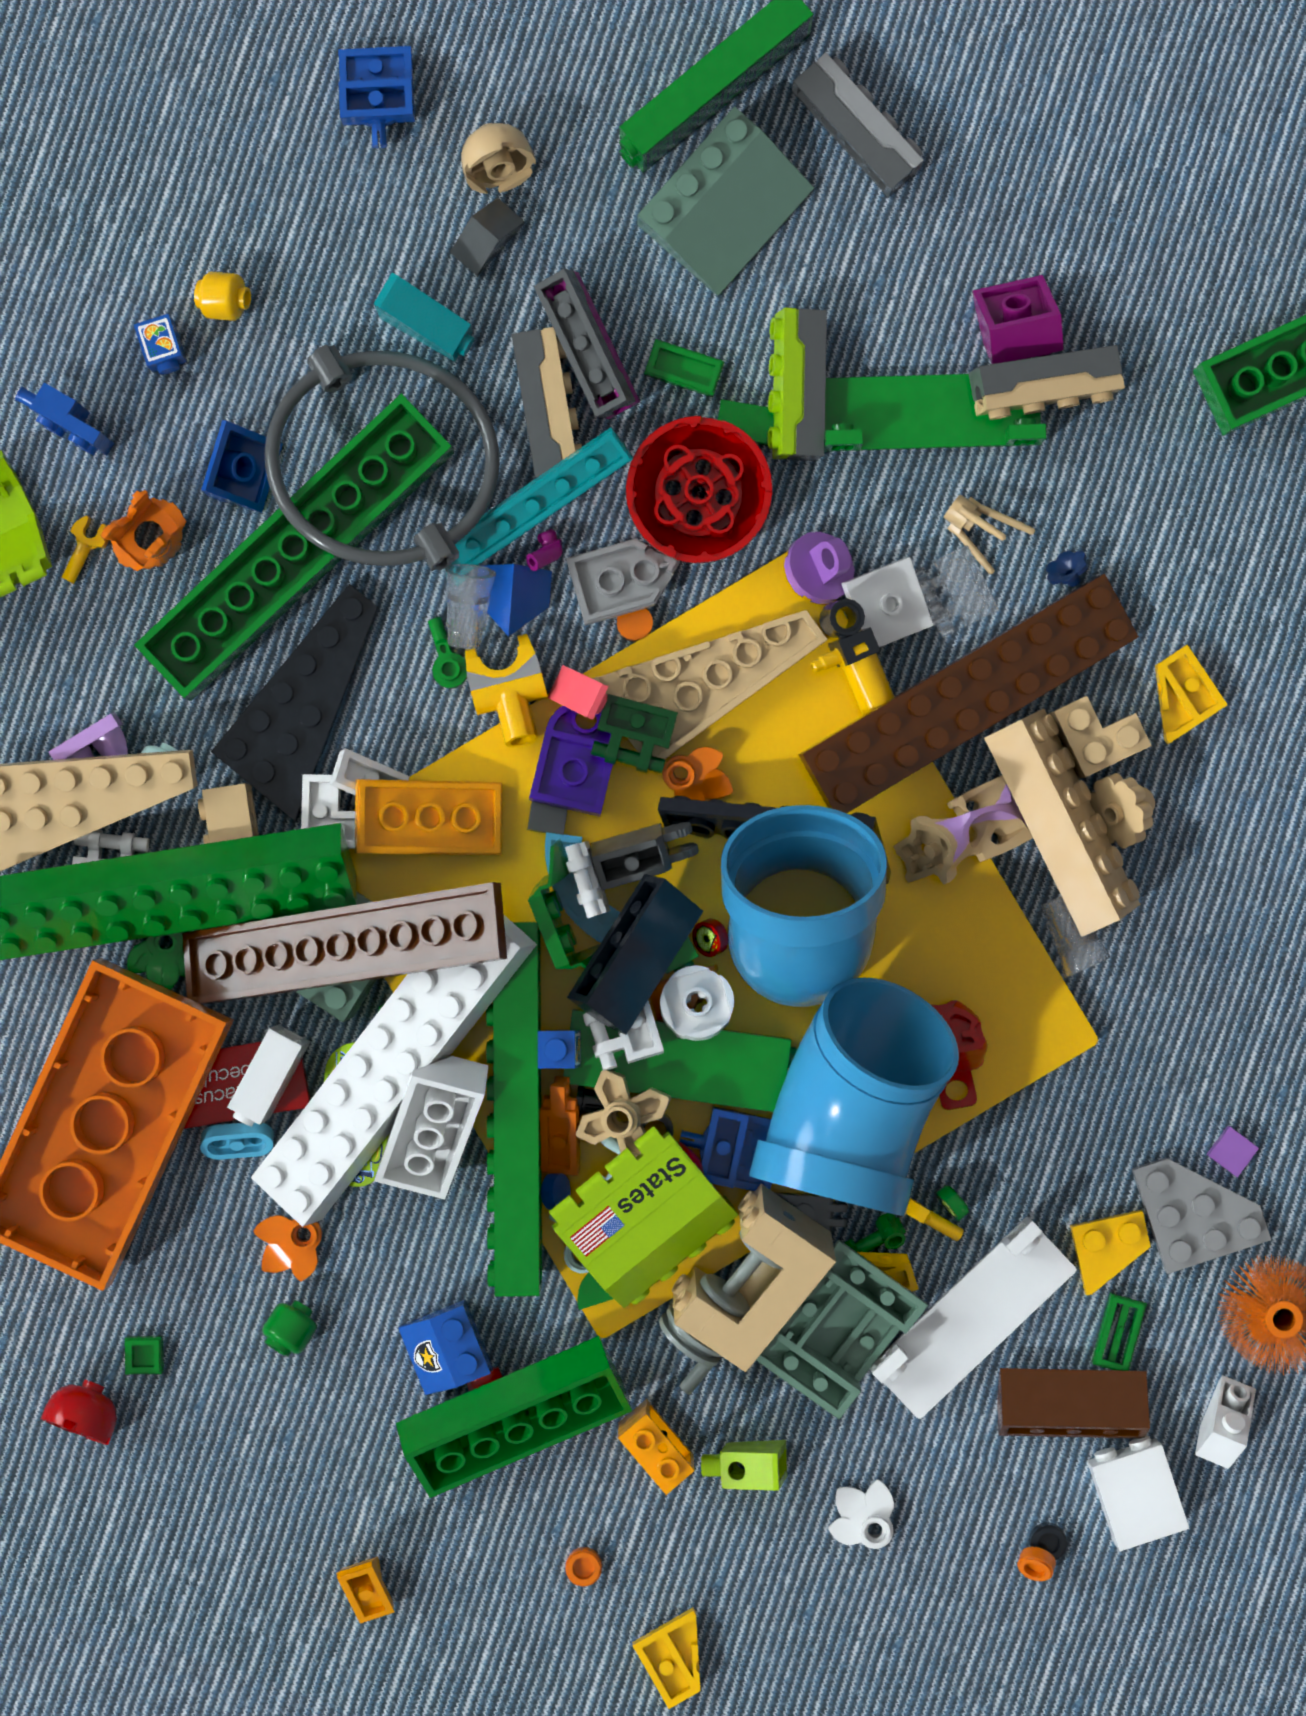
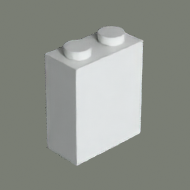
M281 1025L268 1029L227 1108L235 1111L233 1117L236 1120L252 1127L254 1123L261 1125L270 1119L311 1041Z
M1150 1436L1136 1438L1129 1442V1447L1117 1451L1114 1447L1105 1448L1094 1453L1095 1458L1087 1460L1113 1542L1119 1551L1190 1529L1163 1446L1156 1438L1150 1439Z

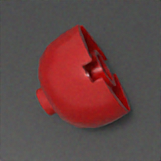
M84 1379L82 1386L68 1384L60 1387L49 1399L40 1419L68 1432L76 1433L89 1440L108 1445L115 1429L117 1416L112 1400L102 1394L105 1387Z

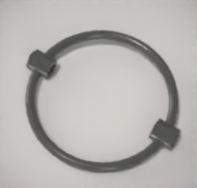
M326 344L317 348L312 355L307 357V364L312 371L303 376L283 397L272 417L266 436L265 469L271 492L278 507L292 526L308 541L342 559L376 566H396L425 560L431 571H440L450 566L452 562L459 558V551L455 544L463 539L482 518L491 503L498 481L500 465L499 446L494 427L484 406L470 388L454 374L418 356L393 351H365L341 356L335 345L328 346ZM371 365H387L422 373L435 379L452 391L472 414L480 430L484 445V476L478 496L472 507L449 531H446L442 523H432L422 528L414 536L416 547L396 551L366 550L344 544L329 537L312 525L291 500L282 479L279 456L281 437L288 417L302 397L316 385L320 384L324 392L333 393L344 388L352 380V373L349 369Z

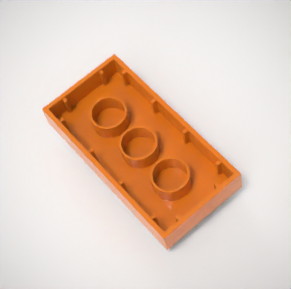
M103 958L92 960L0 1160V1243L99 1290L104 1291L112 1285L234 1019Z

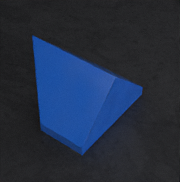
M517 564L480 565L477 602L509 637L550 607L552 571L544 569L533 571L528 566Z

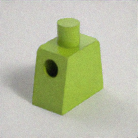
M786 1440L728 1442L720 1451V1454H702V1476L721 1477L723 1489L779 1491L788 1477ZM736 1462H740L745 1469L740 1468Z

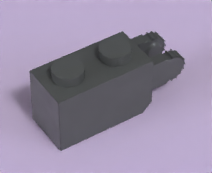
M682 822L663 828L662 824L659 823L591 843V859L601 890L641 880L644 874L655 876L666 873L672 869V863L696 855L699 849L694 842L669 848L667 844L668 841L682 838L692 833L691 823Z

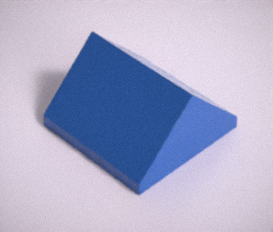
M222 420L201 491L210 498L262 513L270 488L265 469L266 437L227 420ZM280 443V452H281L283 443Z

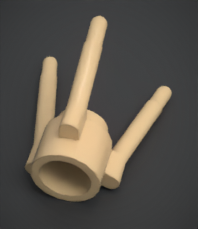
M960 494L943 517L950 522L947 529L960 539L989 574H993L995 572L994 568L962 529L964 528L969 532L976 524L998 539L1005 540L1006 535L982 519L981 513L1030 535L1035 533V529L980 504L972 497L967 499Z

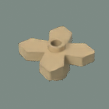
M611 1069L602 1070L594 1090L604 1109L584 1114L576 1131V1136L594 1145L609 1137L616 1138L620 1152L628 1147L637 1157L641 1152L633 1142L646 1133L643 1123L663 1118L671 1096L651 1087L631 1098L625 1075ZM618 1112H624L629 1121L621 1120Z

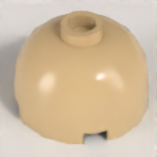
M487 123L479 127L467 138L461 153L462 170L467 184L472 190L488 194L486 188L499 186L498 191L501 193L521 185L533 173L531 165L533 163L536 165L532 147L524 134L516 127L503 123Z

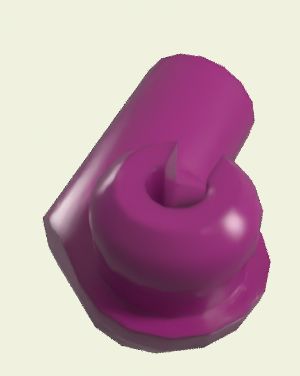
M554 529L538 534L537 539L542 547L526 556L527 565L531 570H539L561 557L563 552L562 540L557 538Z

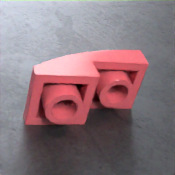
M562 665L547 698L593 720L595 714H599L606 704V691L609 686Z

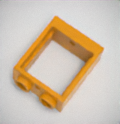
M647 1399L619 1421L618 1439L665 1495L695 1471L693 1453ZM662 1430L667 1432V1437L662 1432Z

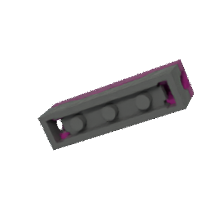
M564 268L534 285L535 291L595 417L611 419L640 403L579 272Z

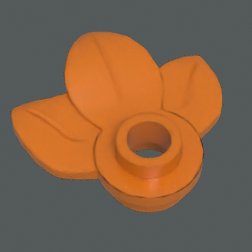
M696 748L688 756L676 755L671 757L664 765L662 771L663 780L670 789L674 790V796H685L691 800L706 801V799L722 798L733 792L728 776L717 768L722 760L723 753L714 748ZM677 767H684L688 775L682 779L678 778L674 770Z
M275 1215L260 1222L253 1232L258 1238L269 1243L263 1254L262 1271L278 1273L291 1268L292 1273L300 1282L308 1278L314 1272L318 1263L316 1247L322 1239L320 1224L315 1222L304 1226V1228L310 1231L311 1236L309 1240H301L298 1236V1230L302 1226L295 1219L291 1220L282 1215Z

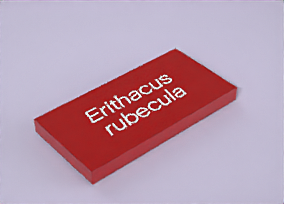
M262 1041L220 1049L184 1129L236 1120L233 1117L235 1111L227 1108ZM303 1057L273 1113L305 1108L311 1100Z

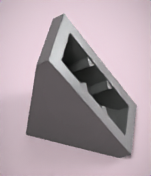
M496 198L471 216L450 253L478 277L525 224V221L499 198Z

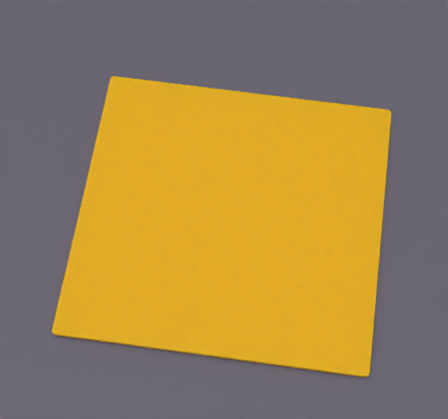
M787 551L648 634L646 637L584 672L583 675L590 678L600 677L807 610L821 629L819 622L820 613L828 604L810 602L812 601L811 599H808L806 596L801 597L793 590L787 580L784 569L785 557L788 555ZM839 609L836 613V621L839 626L845 628L848 624V619L844 612ZM824 633L828 639L826 642L667 757L665 763L673 756H688L696 748L711 747L723 753L722 760L717 768L728 776L733 787V792L730 795L716 799L726 803L743 805L752 802L761 806L775 808L795 805L827 807L798 754L863 716L843 667L837 668L836 665L819 672H814L811 668L812 661L831 652L828 644L838 640V638L830 637ZM549 698L539 699L529 705L537 733V739L530 744L519 747H507L499 723L409 777V780L502 782V855L355 853V849H349L356 871L357 892L375 902L496 882L501 883L504 915L512 922H536L528 899L533 888L544 876L548 875L545 859L546 833L527 830L532 803L529 800L547 724L554 712L563 705ZM578 714L575 719L576 724L582 729H591L597 722L595 716L592 720L581 714ZM622 737L620 747L637 752L629 739ZM616 762L612 767L601 816L597 817L567 810L564 834L582 837V842L589 841L591 847L593 842L659 823L662 824L663 828L664 824L657 810L660 797L674 798V790L665 784L662 773L650 770L644 773L636 771L637 767ZM933 762L847 813L851 815L860 812L876 817L891 870L889 883L886 884L885 901L877 916L872 952L859 978H876L895 983L914 992L930 1005H942L952 1000L963 1003L979 1017L982 1032L988 1044L983 1065L971 1071L977 1095L976 1104L970 1107L945 1110L942 1108L940 1098L938 1097L924 1125L914 1153L1092 1048L1098 1042L1096 1033L991 858L980 862L976 855L966 857L956 867L957 875L955 878L944 885L935 874L910 883L907 882L905 878L907 873L905 862L897 855L893 846L910 835L911 820L918 816H927L931 819L957 817L954 810L949 809L947 805L949 801L954 799V796ZM677 767L674 770L678 778L682 779L688 775L684 767ZM688 834L685 837L668 841L669 848L694 842L697 844L699 852L693 857L672 863V869L655 876L669 881L703 910L696 924L710 918L716 919L723 924L728 933L730 915L725 908L721 889V856L728 839L718 834H714L708 839ZM925 844L921 845L923 851L924 847L926 846ZM788 870L774 874L759 883L746 897L750 902L768 911L799 917L830 914L855 903L851 895L838 882L826 875L809 870ZM640 880L604 890L608 904L621 912ZM552 886L549 887L550 892L554 891ZM564 908L563 911H560L563 924H570L576 937L575 953L601 944L584 932L570 918ZM692 929L688 937L699 956L693 959L694 964L704 967L717 964V974L723 976L728 981L733 991L734 1008L729 1023L724 1029L790 1038L791 1047H797L798 1049L806 1030L822 1004L808 1007H792L766 999L753 990L741 977L731 958L729 945L724 952L713 957H706L696 949L692 939ZM540 932L541 1030H570L572 1010L582 1009L569 1000L567 996L585 968L579 966L574 969H555ZM674 971L668 974L665 972L660 981L669 979L674 974ZM407 974L385 977V980L394 992ZM649 998L648 1001L652 1010L654 1020H657L651 998ZM706 999L702 1003L697 1004L694 1009L695 1012H702V1006L707 1004ZM486 1010L450 1057L455 1056L488 1065L487 1078H489V1076H494L493 1064H487L486 1045L487 1041L493 1040V1026L486 1025ZM564 1068L541 1069V1106L544 1095H550V1085L553 1084L554 1077L563 1076ZM486 1081L485 1095L473 1128L489 1153V1150H494V1138H487V1116H489V1113H494V1101H487ZM952 1081L946 1087V1094L952 1100H961L968 1092L966 1085L961 1081ZM570 1084V1097L577 1098L578 1085ZM584 1086L585 1089L594 1090L595 1088ZM630 1092L631 1098L639 1094ZM671 1098L665 1112L673 1122V1138L677 1142H679L680 1138L694 1141V1139L681 1137L682 1130L703 1135L709 1125L713 1106L770 1119L773 1115V1112L675 1098ZM618 1112L621 1120L629 1121L624 1112ZM583 1114L579 1118V1123L581 1122ZM659 1120L650 1121L645 1126L646 1132L654 1126L662 1136L666 1133L665 1125ZM580 1139V1172L578 1176L566 1175L570 1182L571 1197L577 1204L583 1200L575 1190L598 1171L606 1178L609 1172L604 1166L618 1155L603 1146L601 1142L594 1145ZM689 1147L701 1161L700 1149ZM542 1173V1182L550 1173ZM772 1183L770 1189L776 1193L812 1194ZM712 1184L722 1196L725 1195L739 1214L738 1206L742 1198L751 1190ZM542 1202V1243L577 1301L579 1286L587 1273L574 1272L567 1266L564 1260L566 1244L553 1230L552 1225L556 1222L549 1218L550 1210L546 1209ZM739 1215L734 1218L735 1223L728 1231L721 1235L716 1233L707 1240V1245L700 1254L693 1258L688 1256L677 1265L678 1270L674 1275L665 1281L658 1280L649 1288V1294L641 1302L635 1305L630 1303L623 1308L615 1299L582 1309L597 1336L607 1338L672 1299V1288L676 1280L682 1274L688 1275L694 1266L706 1274H714L751 1252L744 1245L739 1235L741 1230Z

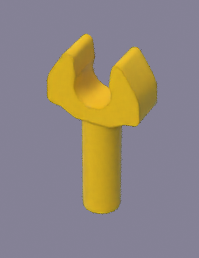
M87 515L77 520L70 530L76 537L77 546L61 578L73 584L90 551L96 548L105 549L109 541H104L101 537V533L106 527L105 524H101L95 537L87 538L86 530L91 522V518Z
M909 1199L906 1214L954 1241L960 1240L964 1232L963 1228L936 1214L916 1200Z

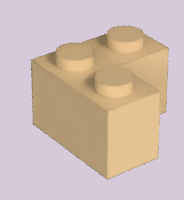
M1088 696L1049 713L1058 725V736L1063 747L1068 748L1074 758V770L1079 779L1090 776L1152 746L1136 713L1102 728Z

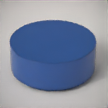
M562 1173L548 1174L541 1185L542 1202L546 1209L551 1210L568 1195L571 1196L570 1182L567 1176Z

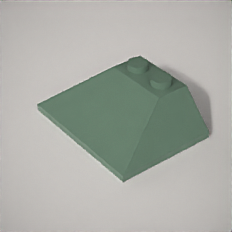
M838 1240L834 1245L836 1263L756 1361L837 1419H840L861 1393V1379L900 1330L905 1334L910 1330L928 1307V1303L841 1240Z

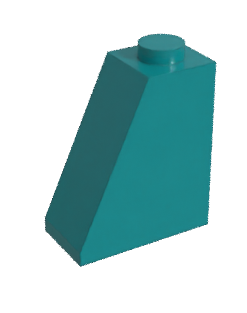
M393 272L391 273L374 302L380 319L454 362L459 355L465 356L475 337L471 336L473 332L471 324Z

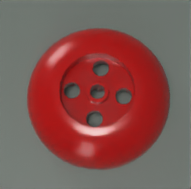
M701 416L684 417L671 421L650 434L633 456L626 481L627 506L633 523L642 537L662 554L688 563L715 562L730 557L742 550L761 530L769 513L772 498L770 469L764 454L755 441L739 427L727 421ZM700 460H706L711 465V471L706 475L697 473L695 469L696 463ZM677 481L680 483L681 491L678 495L672 496L666 492L665 487L668 482ZM694 488H703L705 496L702 499L699 497L694 498L692 496ZM727 490L731 493L732 500L729 504L722 505L717 502L716 495L719 491ZM692 510L698 511L702 516V520L698 525L692 526L686 520V515Z

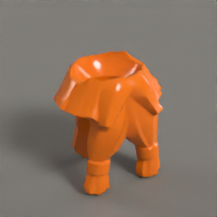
M146 490L142 492L136 491L132 495L133 499L129 505L127 516L113 520L110 525L103 529L101 537L104 541L111 540L113 552L118 558V563L125 567H131L135 571L144 568L162 567L163 564L168 563L169 559L175 557L176 553L180 551L182 546L181 540L183 539L182 529L186 524V520L181 510L173 502L169 503L164 499L158 500L154 497L149 499ZM153 521L160 525L163 534L145 550L139 547L135 541V532L142 523Z

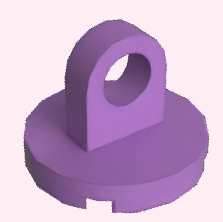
M809 532L795 540L789 547L788 555L784 561L786 577L793 590L801 597L806 596L812 600L810 602L816 604L832 603L843 596L845 593L841 583L854 578L855 569L846 544L840 538H835L823 532Z

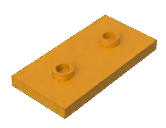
M356 779L355 853L502 855V782Z

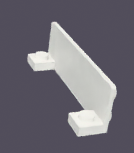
M1025 1217L929 1308L906 1334L903 1333L879 1356L870 1370L882 1384L884 1383L916 1418L921 1419L1060 1288L1077 1269L1045 1236L1043 1231L1029 1217Z

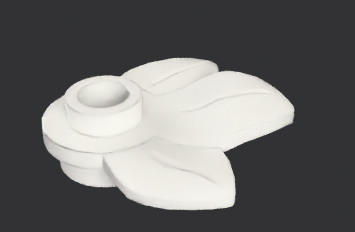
M875 1480L866 1493L847 1486L837 1489L836 1506L841 1517L832 1522L828 1527L832 1536L838 1542L845 1545L862 1543L872 1549L886 1546L893 1536V1525L889 1517L894 1508L893 1497L887 1486L880 1480ZM873 1523L881 1526V1532L877 1535H871L868 1532L869 1526Z

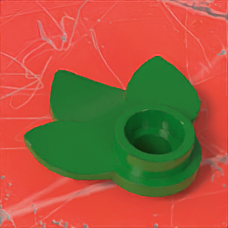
M181 932L167 934L172 939V943L168 948H161L159 946V939L163 935L148 937L145 941L134 945L128 954L127 970L133 973L146 972L148 980L171 990L177 983L179 975L185 977L183 936Z

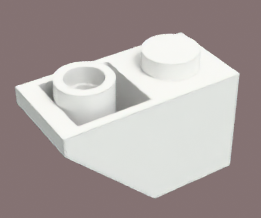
M1224 1375L1221 1376L1200 1425L1195 1451L1196 1456L1227 1469L1232 1466L1247 1447L1256 1393L1255 1388Z

